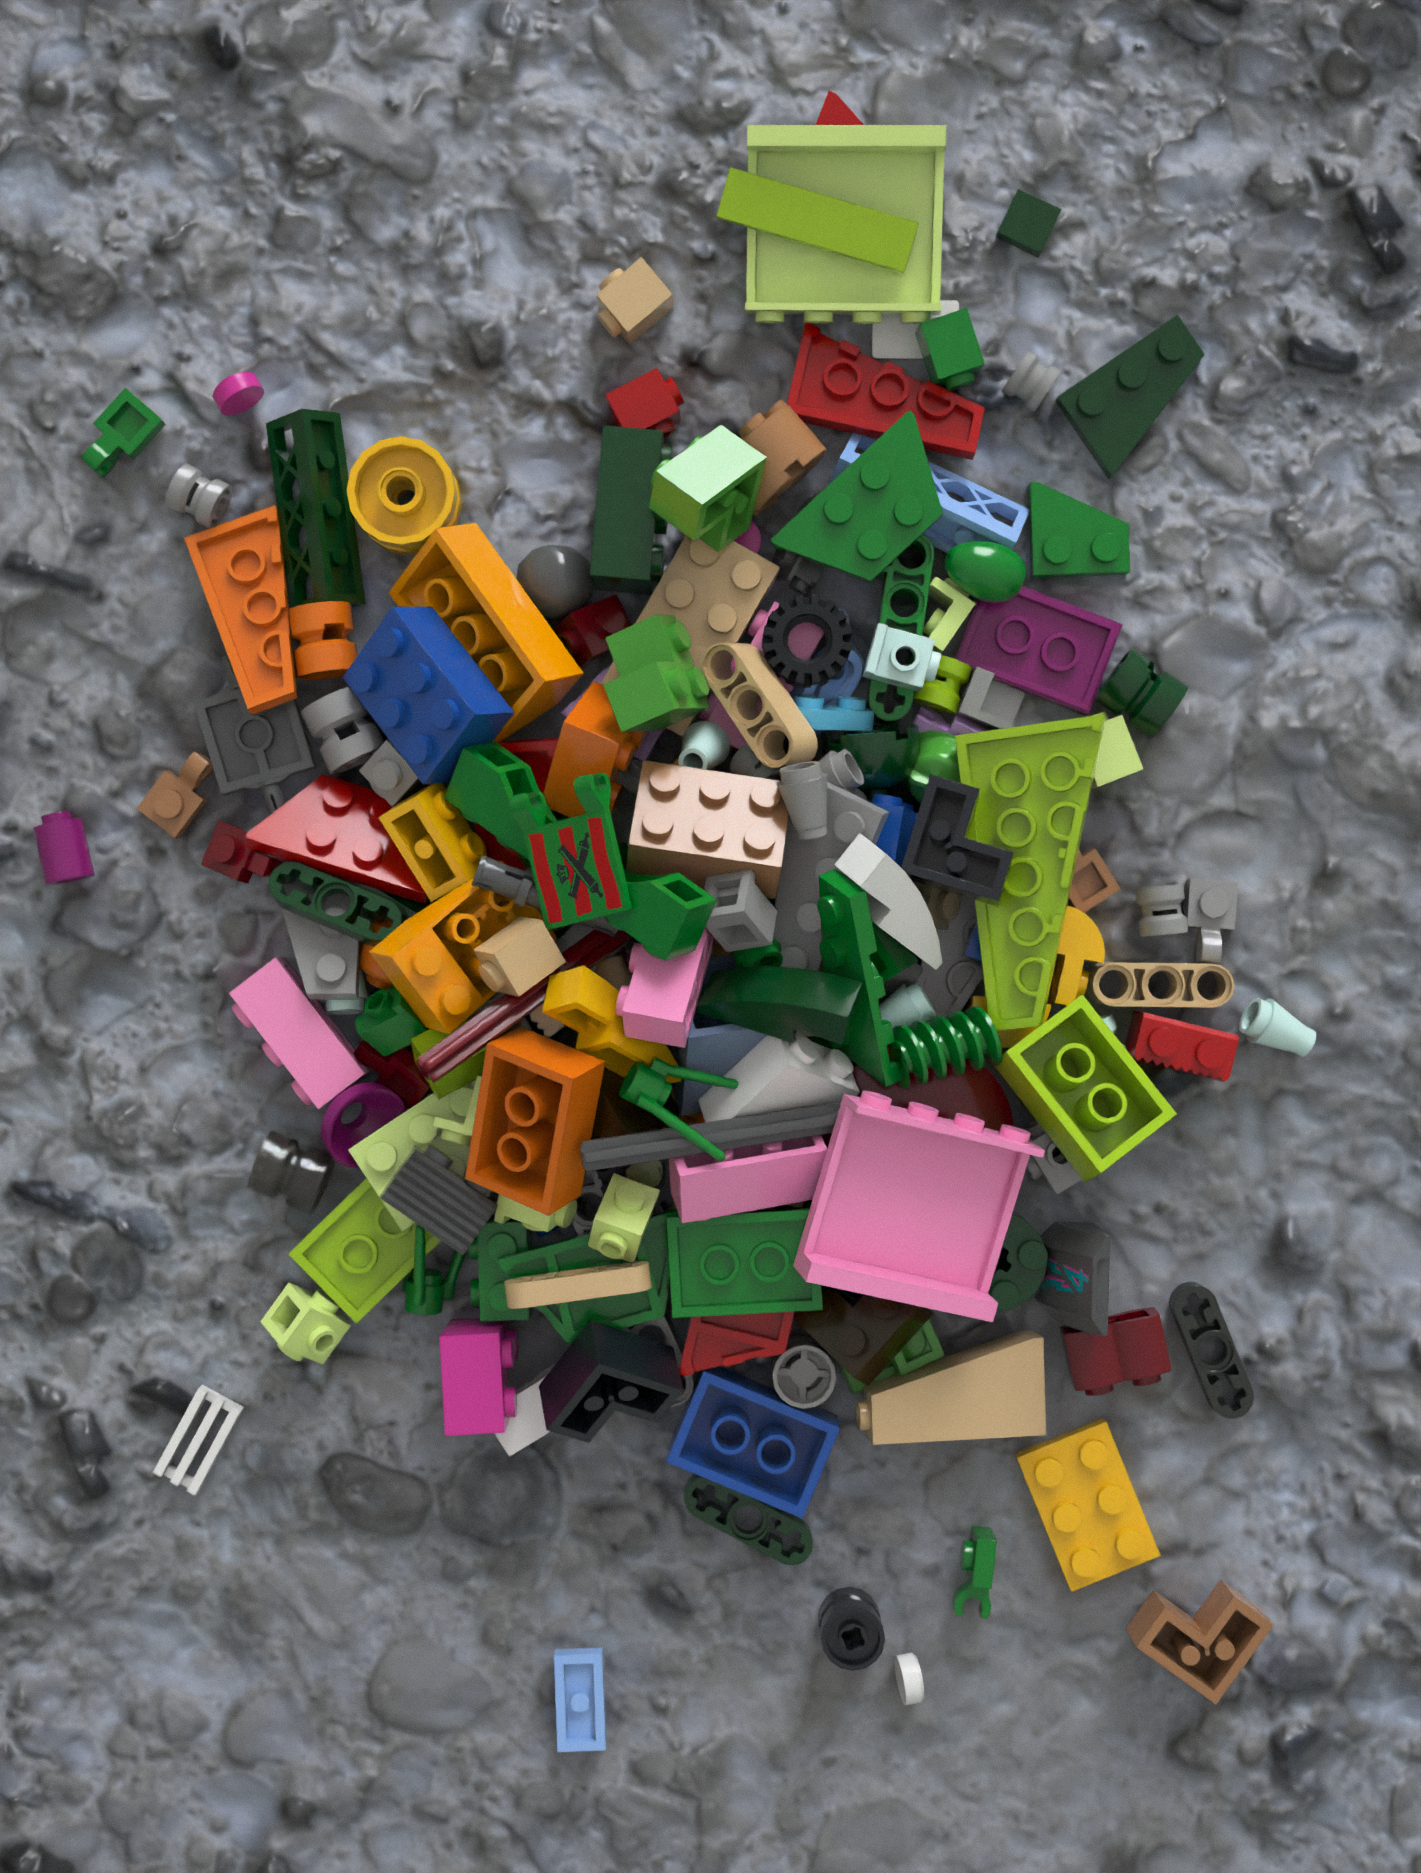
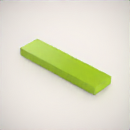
M732 167L729 169L716 216L717 219L903 274L919 225L918 222Z

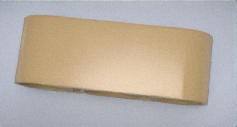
M715 643L708 647L703 654L701 662L702 673L758 760L770 768L811 762L818 748L816 734L761 651L756 646L748 643ZM733 657L735 659L736 665L734 673H732L731 671V661ZM759 696L762 700V710L760 714L757 710V700ZM785 736H787L789 740V750L787 754L785 753L783 748V741Z
M1104 962V964H1096L1089 970L1086 992L1096 1003L1114 1007L1214 1008L1222 1006L1229 1001L1233 995L1235 985L1230 972L1217 964ZM1113 970L1121 979V988L1115 996L1107 998L1100 990V978L1107 971ZM1157 971H1162L1169 980L1168 991L1160 998L1152 996L1148 988L1150 977ZM1210 972L1217 980V989L1211 997L1205 999L1198 992L1197 982L1202 974Z

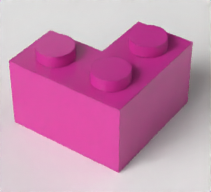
M480 1317L451 1319L439 1336L445 1436L505 1433L509 1424V1417L517 1416L516 1388L507 1387V1371L509 1368H514V1358H518L519 1353L517 1329H509V1321H480Z

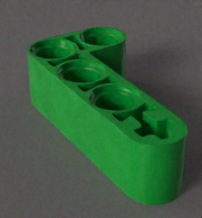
M923 534L909 546L916 548L921 553L923 563L920 567L908 569L901 565L897 558L875 578L883 580L877 624H885L890 628L921 636L923 634L934 560V548L930 540ZM898 594L909 596L915 603V613L909 617L897 616L890 607L891 598ZM907 649L908 661L903 666H909L914 661V655L909 649ZM869 679L866 707L874 711V721L876 723L895 724L910 710L914 690L894 685L893 698L901 701V705L895 706L891 713L884 712V704L876 702V698L884 695L888 684Z

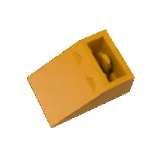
M473 878L405 920L369 951L424 1026L447 1034L455 1030L496 993L481 978L478 971L481 963L473 950L519 917L540 919L544 923L543 917L536 908L526 904L521 908L513 905V899L490 890L472 886ZM551 929L548 930L555 941L557 939L556 935Z

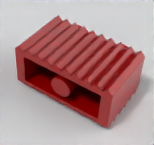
M1134 1010L1125 1046L1135 1061L1225 1082L1230 1078L1239 1035Z

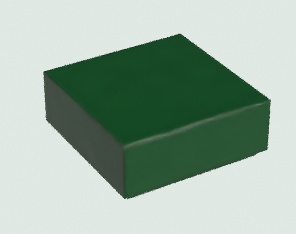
M1018 188L995 237L1039 258L1062 209Z

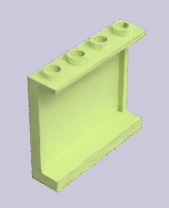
M747 125L749 173L918 222L919 225L904 274L747 228L746 314H755L756 323H784L785 314L804 315V323L811 324L833 323V315H852V323L879 324L882 323V315H901L902 324H920L930 320V315H940L942 306L940 296L944 151L946 148L947 125Z

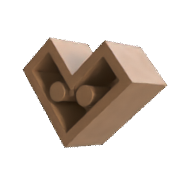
M1220 1579L1193 1618L1153 1590L1125 1629L1139 1650L1211 1702L1217 1704L1274 1624L1259 1606Z

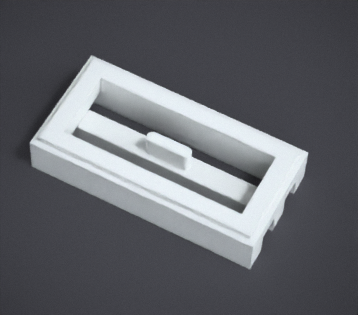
M202 1384L195 1393L153 1473L160 1477L164 1475L170 1478V1482L174 1485L179 1486L181 1484L188 1488L187 1492L196 1495L244 1407ZM206 1399L212 1404L176 1468L171 1465V1462ZM222 1408L228 1411L229 1414L193 1477L187 1474V1471Z

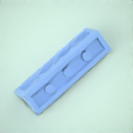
M853 433L838 460L828 485L861 455L855 452L857 447L867 450L877 439ZM928 461L943 511L941 518L923 533L930 540L932 546L948 553L955 545L964 542L988 541L1002 544L1013 550L1030 510ZM947 492H953L963 497L965 502L960 503L950 498ZM990 513H997L1013 521L1012 526L1010 527L994 519Z

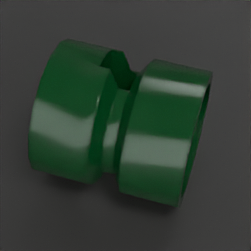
M1131 648L1106 679L1095 700L1116 715L1123 712L1128 713L1129 724L1151 739L1174 713L1184 698L1188 686L1167 671L1157 675L1154 673V662L1134 648Z

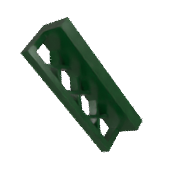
M300 409L266 423L291 608L327 601L349 602L352 608L366 604L355 521L350 511L346 491L349 476L340 413ZM292 429L294 444L289 454L286 447L285 431ZM296 478L299 480L300 494L297 501L294 500L292 491ZM302 525L306 530L307 538L303 549L300 547L299 533ZM308 574L312 576L314 597L307 599L305 587Z

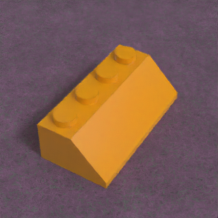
M477 523L435 528L388 592L398 607H433L515 712L493 740L495 742H501L557 705L584 674Z

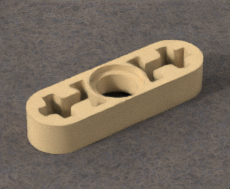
M647 1261L624 1262L551 1272L504 1281L507 1308L511 1309L637 1293L652 1288L649 1262Z

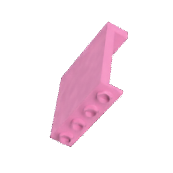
M862 1091L861 1098L843 1094L793 1264L794 1268L806 1282L993 1322L999 1304L988 1294L1029 1157L1033 1155L1043 1158L1045 1150L1030 1140V1132L1015 1126L1002 1124L1000 1131L984 1128L985 1122L983 1120L966 1114L956 1113L954 1120L939 1117L937 1109L921 1103L909 1102L908 1109L891 1105V1098L871 1091Z

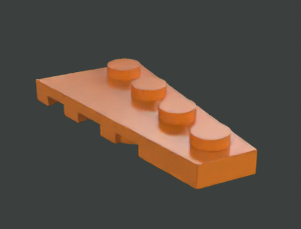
M276 505L184 537L250 714L254 715L297 699L283 547Z

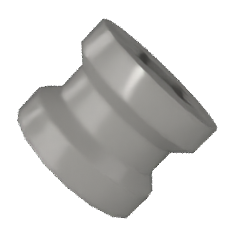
M1029 350L1004 386L1002 392L1009 397L1017 395L1025 401V407L1034 413L1062 371L1054 366L1045 367L1039 363L1038 355Z

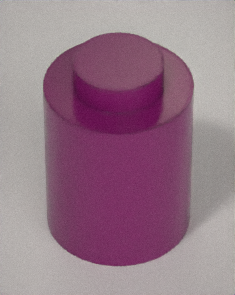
M70 811L55 812L41 816L42 825L34 827L33 830L45 884L57 885L95 876L82 818L72 819Z

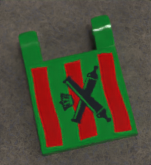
M605 773L586 774L574 780L575 794L586 811L582 815L545 825L547 805L546 799L541 792L520 793L512 796L509 801L511 813L523 831L542 916L547 930L633 909L609 809L611 784L609 777Z

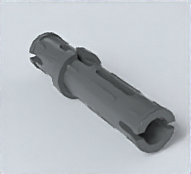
M482 855L471 884L472 886L490 890L513 899V905L521 908L526 904L541 909L531 868L526 867L524 871ZM605 916L578 923L608 934L611 937H615L618 929L607 923Z

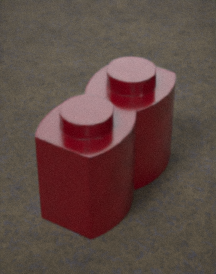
M1154 1307L1135 1309L1108 1316L1107 1336L1087 1333L1066 1325L1059 1327L1071 1383L1076 1391L1084 1390L1085 1395L1097 1396L1109 1393L1114 1390L1113 1384L1122 1381L1132 1380V1384L1135 1386L1154 1384L1161 1380V1374L1172 1371L1160 1314Z

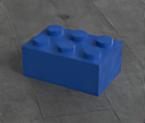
M391 607L343 676V679L422 784L450 782L463 747L492 742L515 713L433 607Z
M714 1367L699 1371L694 1382L693 1393L685 1404L668 1445L666 1462L803 1519L840 1430L838 1416L817 1406L806 1409L790 1406L779 1397L775 1389L738 1375L723 1367Z

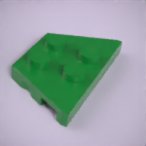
M910 410L906 412L770 539V544L775 549L795 553L811 559L813 563L829 569L835 568L845 572L850 577L870 584L943 515L915 415Z
M677 1209L665 1211L659 1215H651L641 1240L635 1261L649 1262L651 1289L637 1293L536 1306L537 1310L543 1313L551 1322L553 1328L568 1344L575 1340L589 1320L622 1329L664 1317L670 1284L667 1216L679 1215ZM591 1232L498 1257L499 1267L511 1279L628 1261L609 1258L600 1251L590 1248L588 1242Z

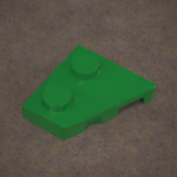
M1039 482L1029 483L1028 509L1030 510L1031 578L1127 575L1130 572L1128 523Z

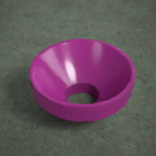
M374 1082L361 1083L348 1088L332 1101L323 1117L321 1139L324 1147L338 1163L343 1166L358 1168V1164L348 1149L406 1112L403 1101L394 1091ZM354 1103H362L361 1113L354 1121L346 1124L341 1123L342 1114L348 1106Z

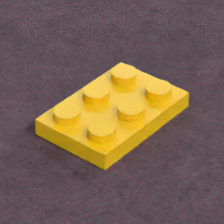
M1104 1418L1014 1453L1071 1592L1161 1556Z

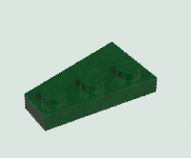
M1178 315L1063 392L1055 400L1108 480L1114 475L1205 355Z

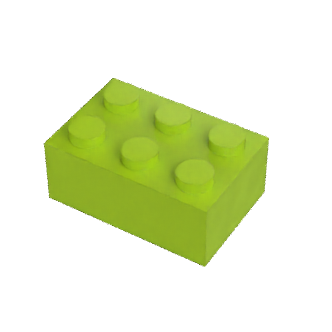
M1083 994L1002 1055V1062L995 1066L1084 1182L1101 1174L1177 1115Z

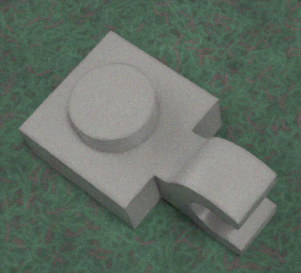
M1199 878L1186 879L1184 916L1187 917L1188 927L1197 928L1194 962H1221L1222 938L1220 930H1235L1238 882Z

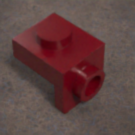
M615 594L570 613L553 628V631L580 669H582L593 659L610 653L606 637L632 626V623Z

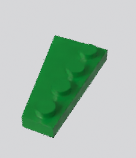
M833 869L818 876L819 899L817 908L821 919L819 950L823 962V972L862 981L858 1009L843 1045L827 1040V1042L834 1049H839L883 1086L888 1087L902 1080L899 1064L894 1061L890 1062L887 1045L895 1042L891 1022L882 1021L878 999L886 995L883 977L879 976L869 956L877 952L867 893L858 884L838 870Z

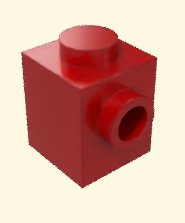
M658 368L605 394L607 406L618 427L662 430L665 439L676 431L674 425L681 422L678 407L684 404L683 397L673 378L670 377L664 380Z

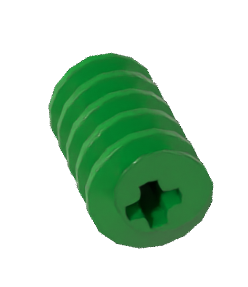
M969 1007L964 1013L953 1011L946 1018L943 1016H933L928 1023L924 1020H917L909 1028L906 1025H897L892 1029L895 1042L889 1044L890 1062L894 1061L899 1064L902 1080L898 1081V1084L904 1089H908L910 1085L909 1073H913L918 1084L924 1085L928 1082L929 1068H931L938 1080H944L947 1076L946 1064L948 1063L955 1075L959 1076L965 1072V1059H968L969 1064L976 1071L982 1070L984 1066V1054H986L988 1061L993 1066H998L1002 1062V1048L997 1030L986 1011L980 1007Z

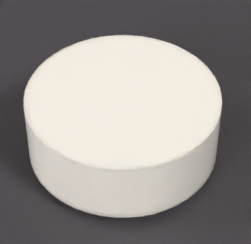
M912 1652L895 1655V1674L903 1704L921 1703L924 1699V1684L916 1655Z

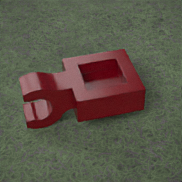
M218 820L201 865L237 881L249 884L252 873L270 877L273 870L285 862L247 849L245 837L248 831Z
M364 1040L354 1052L355 1057L361 1063L370 1066L380 1074L375 1082L394 1091L403 1101L406 1108L410 1109L424 1100L431 1090L428 1082L415 1064L414 1054L405 1047L385 1057Z

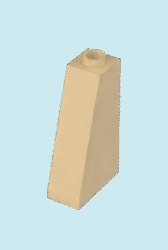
M1032 1329L1019 1330L937 1359L903 1376L895 1374L872 1382L869 1386L864 1385L863 1400L856 1401L855 1406L857 1428L859 1431L864 1430V1435L872 1445L1046 1435L1044 1338Z

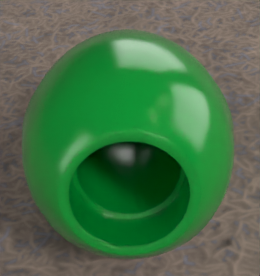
M969 541L955 545L948 551L944 563L950 579L960 589L981 601L992 603L1013 599L1020 592L1026 575L1025 564L1015 551L1002 544L988 541Z

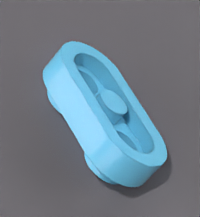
M794 695V702L813 730H873L874 710L866 707V699L837 696L836 704H823L824 698L820 696Z

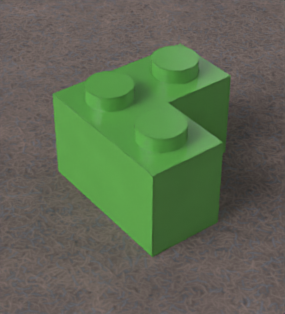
M719 425L704 437H696L686 450L672 460L666 459L658 465L651 478L653 488L649 508L693 541L699 538L714 550L720 552L750 528L767 457L727 428Z
M656 614L605 638L620 677L603 684L621 732L661 730L710 708L706 695L709 694L707 680L702 671L693 664L688 650L691 647L689 633L684 624L676 619L675 615Z

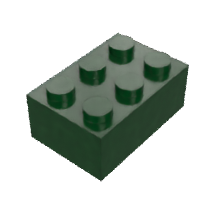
M603 425L590 577L595 590L652 595L653 582L659 583L663 576L665 554H663L664 545H657L658 534L667 535L668 522L649 508L653 488L651 484L652 475L661 462L666 459H673L672 446H664L662 430Z

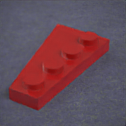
M805 323L787 405L794 410L804 423L879 439L910 410L915 415L925 450L973 460L985 410L984 407L930 381L923 383L903 373V368L889 361L883 364L861 353V348L843 339L841 343L821 334L820 328L810 323Z

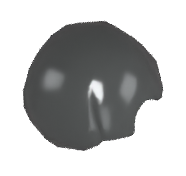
M559 545L541 546L531 550L518 564L516 579L544 618L567 617L570 613L584 608L593 595L594 586L590 577L591 566L589 560L574 548Z

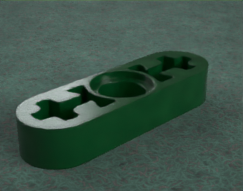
M285 862L277 866L270 875L269 890L281 908L373 947L404 922L398 906L392 901L302 863ZM299 877L303 888L314 893L313 901L311 902L307 894L298 890H293L287 896L283 887L284 882L293 883ZM338 893L348 896L350 898V906L344 914L330 916L324 912L323 906L328 897ZM365 903L362 906L365 914L374 919L380 920L384 914H388L387 916L392 926L390 928L381 927L378 933H375L371 922L359 916L361 904Z
M693 1474L688 1479L685 1485L684 1502L687 1510L694 1517L785 1565H798L804 1562L811 1554L813 1548L812 1533L810 1527L803 1519L696 1474ZM708 1484L713 1485L714 1496L726 1504L728 1494L736 1496L728 1506L725 1519L719 1517L722 1513L721 1505L711 1500H708L704 1506L697 1503L698 1494L694 1491L696 1487L704 1490ZM752 1505L760 1510L763 1518L757 1528L744 1530L736 1524L734 1516L742 1506ZM771 1517H775L778 1519L775 1522V1530L788 1536L793 1530L799 1531V1541L803 1545L800 1548L793 1545L789 1551L783 1550V1542L779 1536L770 1532L768 1541H764L761 1538L769 1530Z

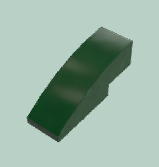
M760 966L713 971L696 1006V1013L791 1043L798 1030L843 1045L858 1009L862 981L831 973L788 967Z

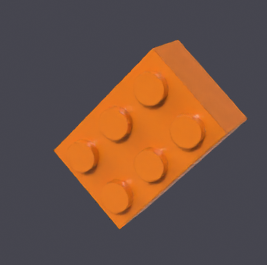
M519 1027L488 1042L465 1179L547 1216H550L581 1196L585 1170L580 1158V1144L583 1141L591 1140L605 1061L523 1027Z

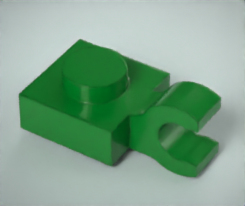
M124 388L94 421L93 424L103 434L84 452L81 459L103 478L115 466L122 451L134 460L166 424L127 388Z
M972 1526L970 1541L963 1540L960 1568L961 1570H967L968 1580L965 1584L959 1586L953 1594L952 1604L956 1616H962L963 1604L969 1598H976L980 1601L979 1614L981 1618L987 1619L990 1615L989 1589H992L997 1545L996 1537L990 1527Z

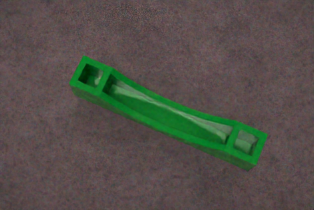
M495 741L463 747L444 799L461 810L460 813L465 819L480 824L495 835L499 844L515 850L529 860L523 831L511 813L509 801L512 796L520 793L540 792L531 767ZM548 805L545 825L558 821ZM624 869L633 909L605 916L607 923L631 935L643 944V948L650 955L665 961L695 951L717 899L679 872L654 875L634 873Z

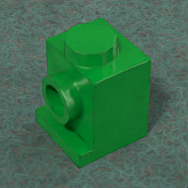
M395 986L373 993L366 999L364 1013L355 1019L356 1030L364 1041L369 1042L384 1057L412 1044V1038L429 1030L417 1017Z

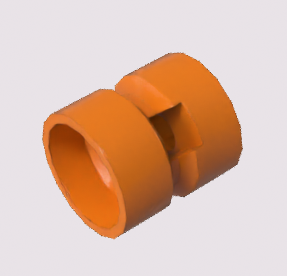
M327 601L290 608L288 610L291 637L299 641L300 644L293 651L297 679L322 680L343 677L358 656L357 645L348 640V636L355 631L351 604L344 601Z

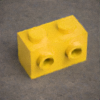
M443 783L428 785L402 800L379 817L431 902L472 879L482 855L487 856L486 847L482 839L472 832L461 815L460 810L444 799L447 790Z

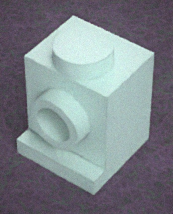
M878 623L874 630L862 677L919 692L923 688L925 680L934 682L941 653L932 651L935 639L890 628L888 625ZM903 648L909 649L914 655L913 663L909 666L899 664L896 660V652Z

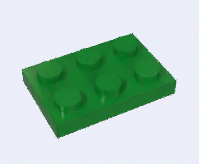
M810 1208L759 1210L682 1223L679 1215L667 1216L672 1318L823 1310L821 1285L806 1282L793 1266Z

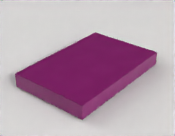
M1022 586L1020 592L1013 599L1005 602L992 603L976 599V604L972 609L954 659L971 666L972 671L976 667H980L995 673L993 679L1087 716L1123 624Z

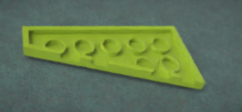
M1105 714L955 736L960 781L962 784L979 788L980 793L967 838L1014 852L998 907L975 900L988 1016L991 1018L997 1031L1037 1027L1043 1024L1106 720Z

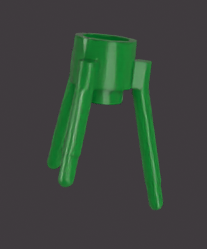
M657 1057L652 1059L649 1066L639 1061L635 1062L623 1080L619 1096L652 1113L701 1150L707 1152L716 1160L723 1161L725 1159L723 1151L663 1107L672 1089V1084L665 1081L667 1075L729 1089H736L738 1087L737 1080L670 1065Z
M417 1225L415 1229L414 1268L403 1278L402 1292L405 1293L404 1309L413 1314L436 1315L443 1311L444 1299H454L455 1282L467 1251L463 1255L455 1251L445 1280H442L441 1271L425 1268V1229Z

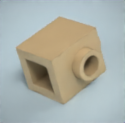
M642 257L624 272L621 268L611 272L600 283L599 289L601 291L596 294L598 306L601 310L596 314L597 318L612 337L615 338L621 334L629 345L674 308L673 294Z
M527 917L517 918L473 950L481 963L478 971L486 985L495 992L518 997L566 963L543 921Z

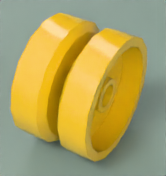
M403 436L380 440L363 451L350 470L346 490L350 511L371 540L390 553L414 556L435 528L459 524L463 505L459 483L441 454L422 440ZM406 492L415 494L409 503L399 505V499L402 494Z

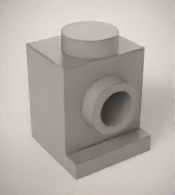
M752 869L706 877L704 891L717 899L706 928L727 952L772 945L777 910L755 884L756 874Z

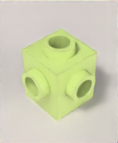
M288 1282L260 1321L278 1343V1348L284 1354L296 1361H302L305 1357L320 1364H324L351 1326L338 1310L340 1307L324 1290L318 1288L313 1293Z

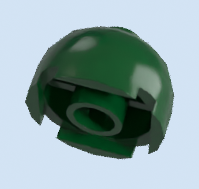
M898 724L873 725V730L871 731L844 730V735H839L840 738L834 740L832 730L821 733L823 757L830 751L838 753L843 749L848 750L852 754L864 776V784L857 787V789L865 794L867 800L873 799V794L889 796V788L903 784L913 772L918 761L920 741L919 728L916 724H909L908 733H899Z

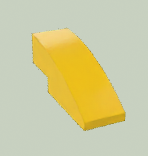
M584 965L549 976L542 1012L579 1032L575 1049L604 1060V1067L624 1078L635 1062L639 1061L649 1066L654 1057L670 1065L678 1066L666 1044L625 1037L623 1016L616 1015L619 991L607 980ZM666 1075L665 1081L675 1083L681 1081V1078Z

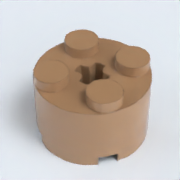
M782 399L775 403L764 415L761 413L756 414L738 432L743 441L767 457L753 514L758 516L774 505L780 499L778 496L790 486L793 488L820 462L827 451L817 436Z

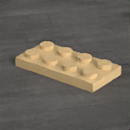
M686 535L636 623L656 614L675 615L676 619L684 624L689 633L691 647L688 650L693 664L702 671L701 662L703 654L708 647L715 643H739L779 574L780 567L735 541L731 542L720 552H717L698 538L693 541ZM614 661L603 678L602 685L620 677ZM708 684L709 694H710V692H711L712 689H711V687H710L709 684ZM697 714L665 727V729L683 738L684 732L692 725Z

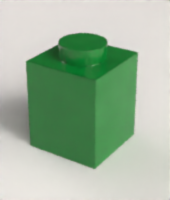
M967 308L920 323L915 335L930 381L938 386L946 385L949 391H954L974 383V375L979 374L985 362Z

